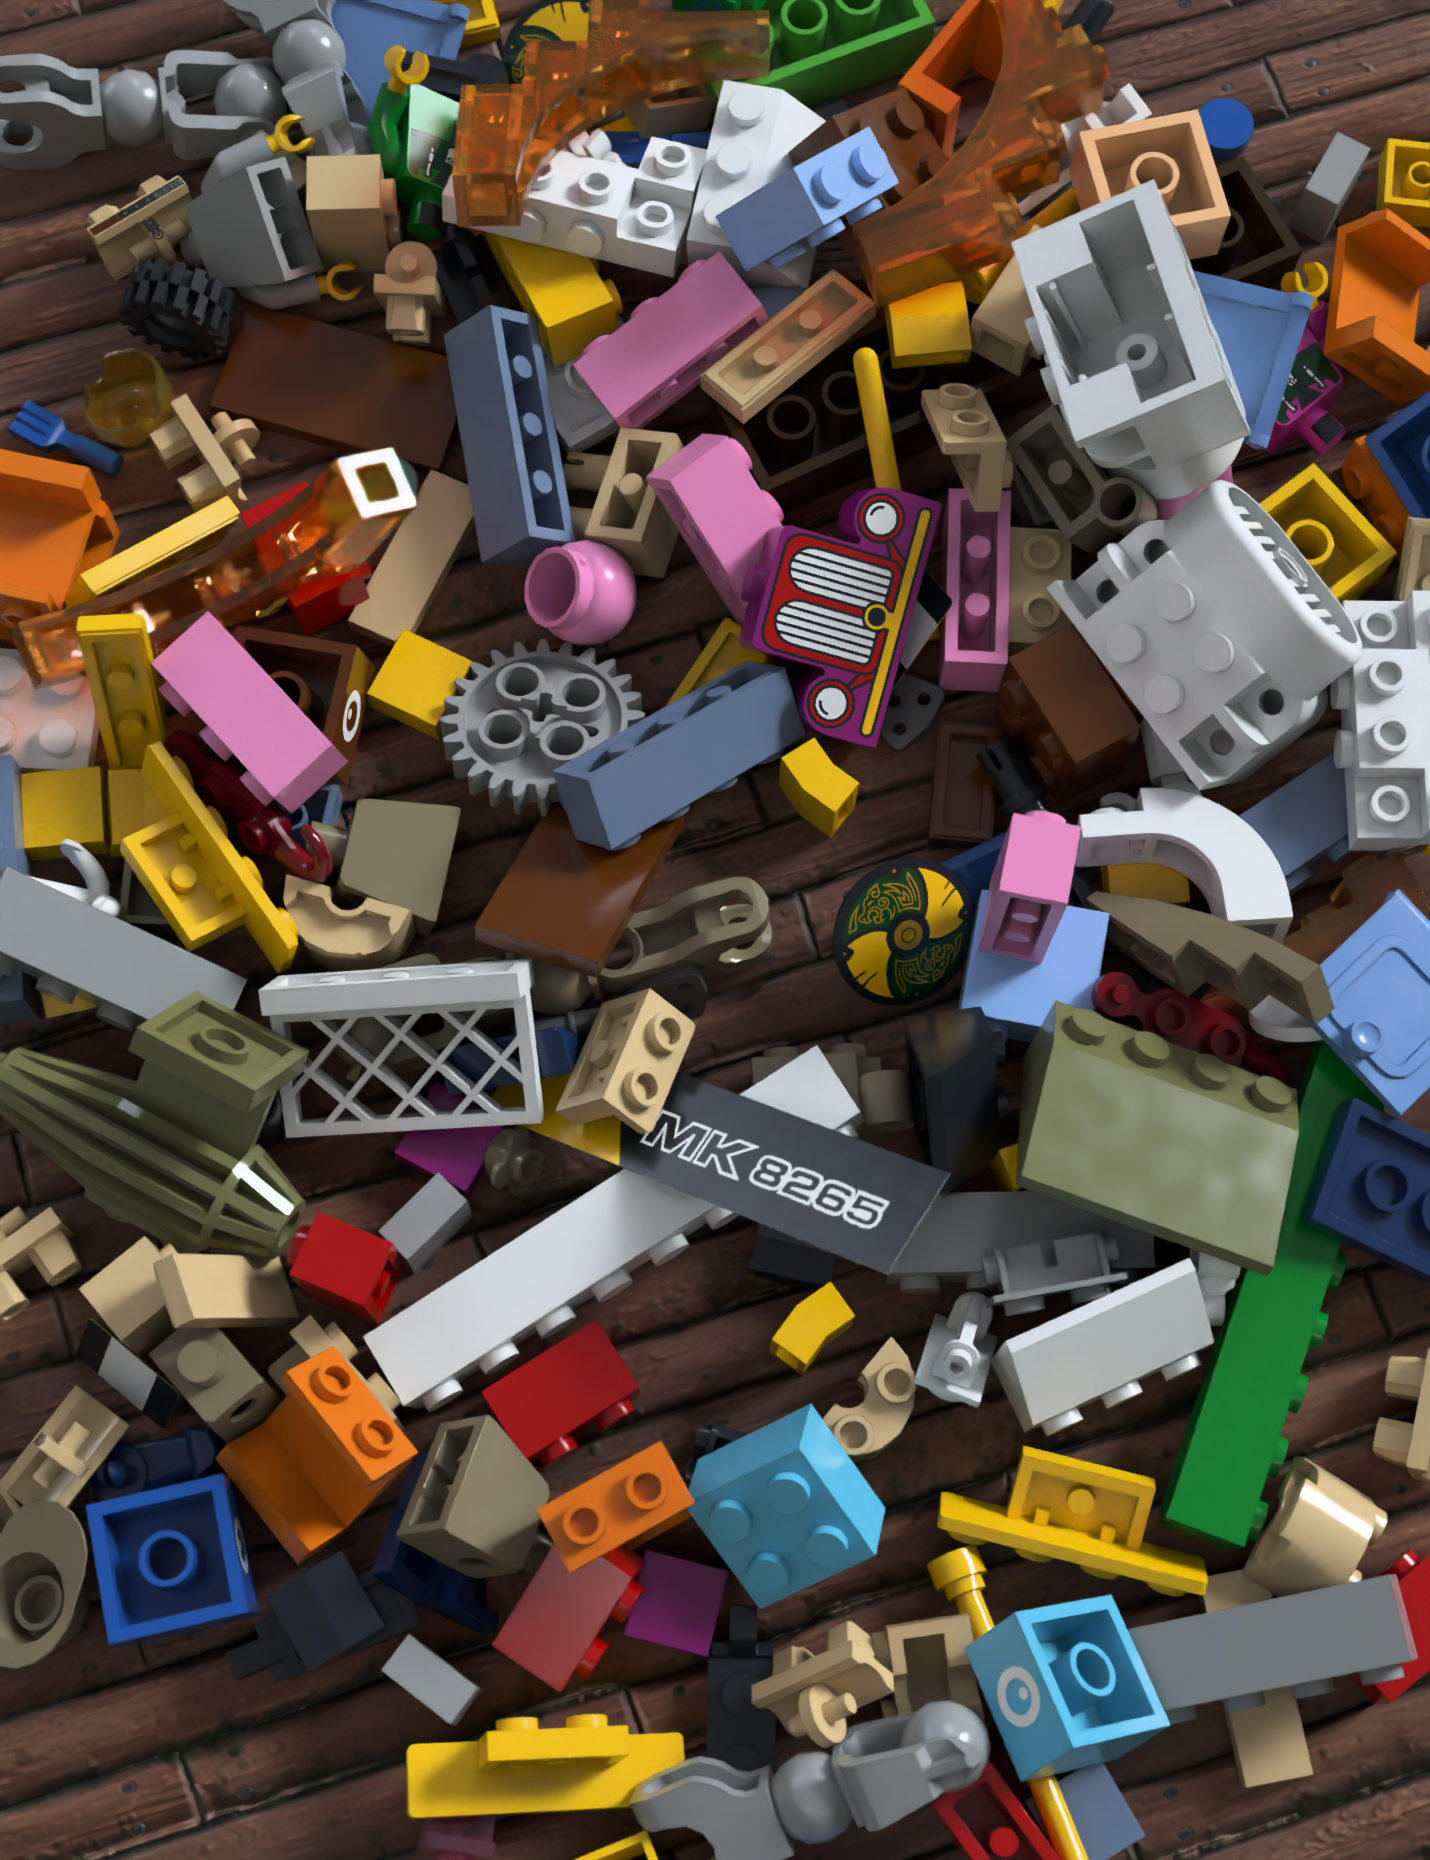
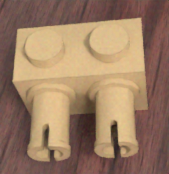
M620 428L611 456L588 454L580 451L569 452L566 459L569 463L576 465L564 464L563 473L566 488L568 490L599 492L592 509L569 506L576 542L593 540L612 547L620 552L631 565L633 574L664 578L679 530L645 477L684 448L677 433Z

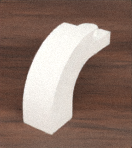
M1140 788L1134 811L1124 812L1119 808L1108 807L1095 810L1090 814L1079 815L1077 826H1081V833L1075 861L1076 867L1152 863L1172 868L1188 877L1201 890L1209 904L1212 915L1265 935L1280 944L1283 943L1293 919L1292 906L1284 874L1273 852L1262 837L1249 824L1230 810L1207 798L1184 791L1165 788Z

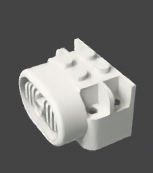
M1155 180L1143 183L1011 242L1034 316L1025 319V325L1037 354H1043L1047 366L1040 369L1041 376L1054 405L1059 404L1065 424L1074 438L1078 449L1084 447L1091 460L1099 466L1105 467L1112 478L1125 477L1133 480L1148 491L1154 499L1183 497L1203 489L1219 478L1236 458L1244 437L1251 435L1246 420L1244 405L1222 344L1208 314L1183 243Z
M1224 480L1214 481L1170 519L1147 521L1136 527L1118 544L1109 543L1097 553L1098 561L1076 580H1055L1047 587V590L1199 791L1244 781L1315 725L1324 715L1328 704L1326 687L1355 665L1362 656V642L1350 617L1294 543L1259 503L1238 486Z

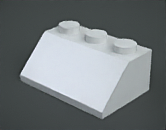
M723 80L686 238L688 266L701 259L708 260L720 251L747 286L757 288H809L818 245L810 248L807 240L804 238L800 241L806 252L775 270H773L767 259L745 272L715 217L795 167L788 152L826 122L783 89Z
M1190 1258L1185 1259L1005 1341L992 1357L991 1363L1024 1432L1026 1433L1042 1426L1046 1436L1053 1435L1082 1421L1083 1418L1078 1409L1102 1398L1106 1409H1109L1141 1394L1143 1391L1138 1381L1161 1371L1167 1382L1203 1365L1198 1354L1212 1345L1214 1339L1196 1269Z

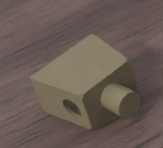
M364 798L357 800L348 829L312 821L310 826L321 836L327 845L332 857V864L339 867L332 897L356 909L364 903L367 897L410 909L417 929L416 935L428 937L437 920L461 808L448 805ZM306 842L304 850L313 858L312 852Z
M221 1327L178 1328L149 1353L152 1360L201 1418L227 1443L263 1424L283 1401ZM253 1399L245 1410L230 1418L240 1405Z
M483 1415L440 1423L396 1537L468 1577L485 1578L515 1574L521 1569L527 1573H535L554 1545L553 1540L538 1528L541 1517L536 1510L547 1504L550 1496L548 1483L491 1416Z

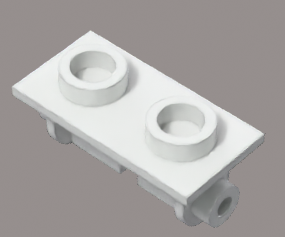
M979 1292L964 1293L956 1299L949 1318L937 1313L935 1314L913 1383L928 1388L935 1396L950 1402L961 1401L978 1408L997 1341L996 1336L986 1333L993 1316V1307H986L985 1301L988 1300L986 1296Z

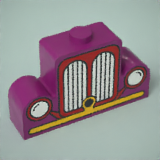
M879 487L854 493L844 501L839 511L838 526L841 536L845 538V541L789 525L774 527L767 532L759 564L750 565L743 582L741 600L748 602L739 635V644L742 648L809 667L810 673L801 677L792 689L805 730L855 745L876 749L943 503L897 489Z

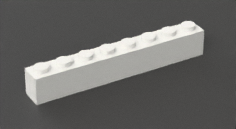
M817 1045L740 1094L741 1096L854 1138L859 1136L854 1128L864 1122L860 1110ZM623 1169L372 1330L363 1338L402 1405L416 1409L425 1405L428 1412H431L459 1396L463 1392L459 1382L479 1369H482L485 1375H489L515 1360L520 1355L516 1346L538 1332L541 1338L545 1339L567 1327L577 1318L572 1310L595 1295L598 1302H603L623 1291L633 1282L629 1273L651 1259L655 1266H659L679 1255L690 1245L685 1237L701 1226L708 1223L711 1229L714 1230L727 1224L739 1216V1214L628 1169Z

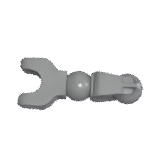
M223 0L230 8L236 11L239 19L245 25L258 33L266 34L274 43L272 48L273 66L278 77L285 85L281 87L282 93L294 115L306 118V120L300 122V125L307 138H316L315 145L309 151V155H373L366 131L369 121L367 107L361 92L354 84L350 75L345 71L347 67L346 48L334 27L331 16L333 4L336 0Z
M173 50L166 55L164 67H158L159 82L146 72L127 69L112 73L101 84L98 68H74L57 58L44 54L0 56V83L16 81L24 86L26 90L12 93L0 92V164L15 170L55 169L74 161L80 154L87 151L107 150L106 135L119 144L139 146L153 142L163 131L165 132L166 145H172L175 155L183 160L216 157L224 149L255 136L260 129L269 136L274 134L278 120L287 114L288 102L282 93L281 87L283 85L279 77L273 73L275 71L273 59L267 56L254 59H236L228 52ZM214 92L213 105L217 116L185 114L186 102L184 96ZM13 134H33V138L22 146H13L6 142Z
M951 1700L928 1702L918 1711L853 1725L846 1730V1736L843 1741L833 1745V1755L820 1750L798 1752L781 1765L775 1776L770 1765L748 1772L737 1770L726 1762L715 1758L703 1756L690 1758L642 1781L632 1794L629 1802L639 1824L643 1829L650 1832L688 1827L702 1833L714 1847L715 1855L707 1860H783L794 1855L795 1840L807 1844L830 1842L843 1833L853 1819L859 1828L865 1826L869 1832L879 1831L935 1800L940 1794L962 1792L979 1779L988 1765L991 1745L988 1731L981 1722L980 1715L975 1707L963 1706Z

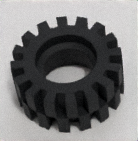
M147 259L141 261L140 266L136 264L133 267L118 315H121L119 319L121 324L128 326L127 331L133 336L143 335L142 342L150 347L156 343L162 346V352L171 354L172 350H176L184 358L191 359L192 353H194L199 359H208L209 354L216 357L220 355L221 350L224 351L238 303L237 300L233 299L234 293L230 288L222 289L223 282L216 277L209 280L205 278L206 271L196 267L195 271L192 272L186 269V263L175 261L174 266H169L166 259H156L154 264Z

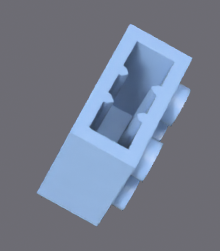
M867 127L793 167L715 217L745 272L767 259L773 270L806 252L800 240L805 238L810 248H813L845 229L840 217L845 215L851 226L882 208L883 206L877 196L898 184L899 181L870 127Z
M982 889L975 908L974 924L958 1009L981 1006L991 1030L1000 1028L1004 1043L1007 1042V1038L1032 1043L1055 1000L1078 1009L1085 1008L1094 1011L1095 1006L1091 994L1093 985L1100 976L1109 913L1067 905L1042 963L978 951L989 890Z

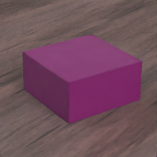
M435 1083L426 1100L439 1111L455 1110L465 1098L459 1095L453 1096V1094H448L446 1088ZM471 1102L465 1110L483 1108ZM508 1125L407 1131L396 1149L395 1155L400 1163L430 1179L439 1172L463 1197L469 1200L485 1172L484 1160L491 1141L498 1133L509 1128Z
M645 1550L643 1559L647 1562L640 1571L637 1582L645 1589L629 1614L624 1636L707 1658L728 1571Z

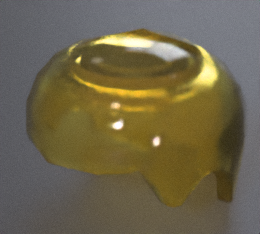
M132 347L109 352L101 359V377L95 383H85L83 386L84 403L86 406L84 418L101 441L127 448L136 447L150 440L149 434L170 420L173 411L170 404L174 400L173 387L150 352Z

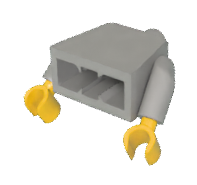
M292 114L283 116L278 120L274 134L265 137L263 132L224 149L216 155L201 182L202 195L187 204L186 214L192 231L188 232L189 235L180 241L181 253L189 265L193 267L205 265L209 279L216 277L223 282L222 288L235 287L241 297L272 310L320 301V295L330 293L338 300L347 301L354 298L363 289V286L344 289L336 280L337 272L350 271L359 266L358 263L352 260L340 261L327 275L315 276L314 272L324 268L285 156L277 159L274 157V154L282 150L302 154L311 150L315 145L316 138L313 137L304 139L297 145L290 143L288 139L289 128L293 124L306 120L304 117Z

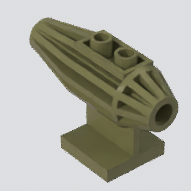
M196 990L136 1028L128 1051L145 1059L137 1081L27 1050L23 1047H17L9 1054L0 1053V1114L86 1189L83 1197L102 1207L109 1217L119 1222L139 1227L159 1238L164 1246L170 1243L179 1254L214 1253L275 1259L291 1240L304 1214L306 1202L263 1147L258 1145L256 1141L276 1092L302 1073L310 1053L309 1050Z

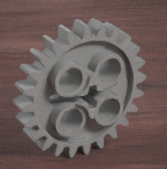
M540 639L536 652L528 653L520 642H515L514 656L506 658L502 653L494 649L491 651L492 666L488 668L473 662L470 666L472 680L456 678L454 684L457 687V696H447L444 699L446 716L441 717L440 722L445 758L453 762L454 777L456 779L468 777L470 794L476 795L486 789L489 790L490 806L494 808L508 797L513 799L514 812L518 815L524 811L529 802L537 803L541 817L547 816L551 802L559 801L565 810L552 771L645 719V712H642L641 693L632 692V677L630 674L616 676V661L614 659H609L596 665V652L592 647L584 651L579 657L573 655L572 643L567 641L558 652H550L546 639Z

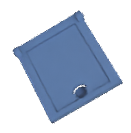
M430 0L335 1L331 16L334 27L346 48L347 67L345 71L350 75L354 84L361 92L369 118L382 83H389L391 78L384 65V55L387 50L392 46L400 45L409 52H416L418 50L426 55L456 60L470 14L469 8L462 4L452 3L451 6ZM288 104L287 111L293 112Z
M1193 271L1244 405L1251 435L1244 437L1242 443L1257 450L1267 449L1314 297L1304 291H1294L1291 294Z
M1399 888L1389 892L1386 895V899L1382 902L1383 905L1320 964L1335 1009L1316 1025L1305 1019L1396 1118L1401 1116L1430 1087V921Z

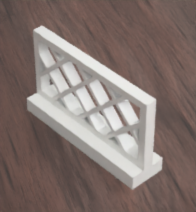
M532 959L282 975L259 989L262 1016H270L272 1031L292 1041L290 1022L311 1021L331 1038V1041L314 1062L307 1058L302 1070L304 1074L298 1080L295 1077L280 1089L286 1138L541 1123L545 1116L530 989L535 985ZM514 1008L517 1036L505 1051L474 1026L488 1009ZM476 1010L469 1020L457 1012ZM439 1013L459 1030L441 1054L410 1030L423 1014ZM395 1015H411L405 1024L395 1017ZM374 1017L395 1034L377 1058L347 1034L359 1018ZM334 1019H348L341 1028L331 1021ZM465 1036L495 1060V1063L477 1084L473 1083L446 1060ZM401 1040L431 1064L413 1088L383 1064ZM337 1045L341 1046L367 1068L366 1072L349 1092L320 1068ZM517 1047H519L520 1064L510 1056ZM501 1066L523 1084L525 1106L502 1107L482 1090ZM437 1070L467 1095L455 1110L439 1111L418 1094ZM373 1075L377 1076L403 1098L392 1114L376 1115L356 1098V1095ZM310 1079L340 1102L328 1118L303 1119L299 1092ZM473 1100L483 1108L465 1110ZM409 1104L418 1111L417 1113H402ZM346 1108L355 1115L339 1117Z

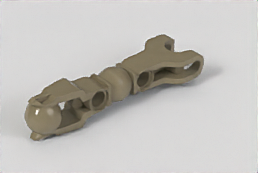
M731 877L691 888L678 894L661 906L633 914L615 946H623L634 952L632 960L627 966L618 970L603 967L598 978L519 955L517 958L515 953L509 951L505 952L507 959L504 960L532 959L535 985L530 989L532 1010L546 1015H562L582 1006L592 992L596 1000L603 998L602 991L615 994L625 993L652 975L680 966H697L703 979L715 978L756 966L768 957L772 948L773 933L772 926L768 920L769 902L764 890L758 883L746 877ZM735 897H741L751 903L723 907L727 900ZM756 939L753 945L747 949L738 950L734 948ZM425 953L378 969L442 964L437 956ZM481 957L460 963L502 961V959ZM514 1008L488 1009L474 1026L484 1034L504 1028L515 1020ZM476 1010L457 1012L469 1020ZM395 1015L403 1024L408 1020L407 1015ZM374 1017L359 1018L347 1033L375 1058L379 1056L395 1036L394 1033ZM444 1018V1028L441 1031L421 1037V1039L438 1052V1050L448 1046L459 1030ZM334 1019L331 1021L341 1028L348 1019ZM327 1035V1039L330 1042L331 1038ZM465 1036L458 1045L467 1044V1041L470 1039ZM402 1040L383 1062L392 1072L398 1071L401 1074L431 1066ZM337 1045L333 1052L345 1063L352 1065L345 1081L356 1084L367 1068L341 1046ZM373 1075L369 1081L374 1080L378 1077Z

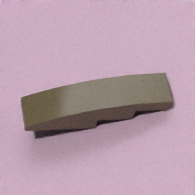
M1095 891L1086 898L1090 910L1109 913L1105 942L1175 990L1180 991L1185 997L1190 996L1203 983L1208 982L1251 1011L1268 995H1271L1315 1025L1335 1009L1321 966L1265 935L1211 914L1154 899Z

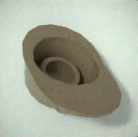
M38 1500L22 1506L7 1520L1 1532L0 1667L20 1669L37 1664L54 1649L60 1648L76 1636L85 1622L89 1607L88 1589L83 1580L88 1555L85 1533L75 1514L59 1502Z

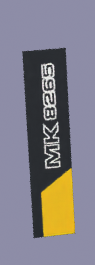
M580 1036L584 1039L585 1043L587 1038L584 1036ZM572 1071L569 1074L540 1079L545 1118L541 1123L518 1124L886 1275L950 1175V1173L680 1072H677L653 1131L639 1134L615 1115L573 1125L555 1112ZM522 1083L498 1087L491 1097L502 1107L525 1106Z

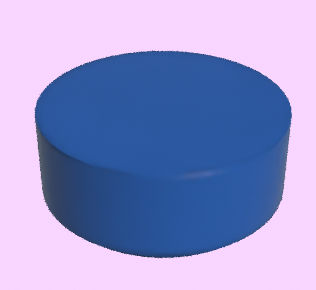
M1228 98L1214 99L1206 103L1199 110V115L1213 159L1229 160L1238 157L1246 150L1254 130V120L1250 111L1240 102Z

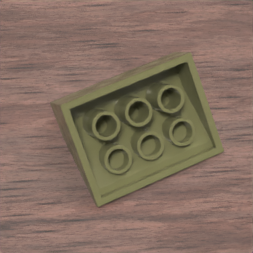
M1055 1000L1024 1055L1016 1185L1267 1276L1274 1266L1299 1135L1297 1089L1286 1086L1276 1078L1259 1076L1229 1065L1214 1055L1200 1054L1167 1042L1152 1032L1138 1031L1105 1019L1090 1009H1078Z

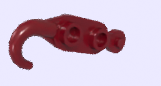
M176 730L166 736L164 740L165 749L171 757L178 756L185 763L190 774L197 780L194 784V789L206 807H214L237 829L240 840L251 853L257 856L264 854L269 857H275L293 875L304 880L321 883L330 877L333 869L331 854L321 836L310 825H302L300 827V834L307 842L313 858L294 839L289 838L292 828L288 817L282 809L273 803L267 806L262 804L239 779L243 773L238 767L230 762L223 764L216 760H208L202 754V746L197 738L190 736L183 730Z
M1122 972L1103 974L1094 983L1091 994L1092 1001L1097 1011L1102 1015L1111 1018L1130 1016L1135 1020L1138 1031L1152 1032L1167 1042L1200 1054L1214 1055L1229 1065L1253 1072L1259 1076L1276 1078L1292 1088L1290 1075L1283 1062L1272 1053L1262 1049L1244 1029L1241 1022L1233 1016L1190 996L1185 997L1180 991L1169 988L1153 990L1148 994H1144L1139 990L1133 978Z

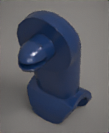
M203 1426L199 1428H183V1435L116 1445L90 1479L91 1488L95 1496L101 1501L184 1483L192 1479L197 1480L218 1474L225 1475L224 1469L215 1459L225 1447L224 1440L209 1426Z

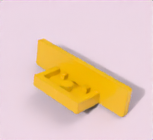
M159 740L147 745L141 774L169 816L123 838L120 846L121 854L188 952L244 924L276 972L280 973L291 967L298 947V931L293 919L284 908H275L263 890V881L255 864L248 857L239 856L228 840L227 827L219 812L212 806L206 807L194 791L192 776L185 763L178 756L171 757Z
M1023 1445L1007 1507L949 1492H941L938 1503L937 1527L946 1530L952 1538L962 1543L984 1545L989 1541L1013 1547L1017 1554L1032 1561L1050 1562L1053 1558L1076 1563L1085 1572L1103 1579H1117L1119 1575L1146 1581L1147 1585L1153 1590L1169 1596H1183L1186 1592L1205 1595L1208 1584L1205 1562L1202 1557L1142 1542L1156 1491L1154 1478Z
M603 1714L570 1716L565 1718L566 1728L538 1729V1718L534 1717L500 1719L495 1721L496 1731H487L478 1741L412 1744L406 1750L407 1814L411 1819L631 1808L629 1800L642 1781L662 1770L685 1761L683 1736L677 1732L628 1735V1725L608 1726L607 1715Z

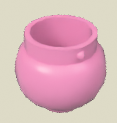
M593 540L566 543L562 547L547 548L536 556L529 567L525 580L524 600L532 619L537 624L548 628L558 638L579 646L602 644L621 633L630 620L637 602L636 580L631 565L616 549Z

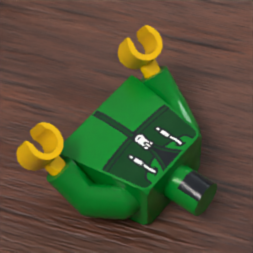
M395 45L389 48L384 55V65L391 78L389 83H382L367 124V136L373 155L380 154L384 178L395 179L397 200L411 206L406 226L407 231L412 236L422 240L440 239L444 226L442 193L461 154L460 135L472 109L417 84L427 76L429 71V60L426 54L417 50L412 57L410 68L402 72L401 63L406 49L400 45ZM534 104L526 105V106H528V107L536 108V112H537V110H538V106H537V105H534ZM550 116L547 118L542 129L536 132L534 142L545 143L553 138L558 128L555 117Z

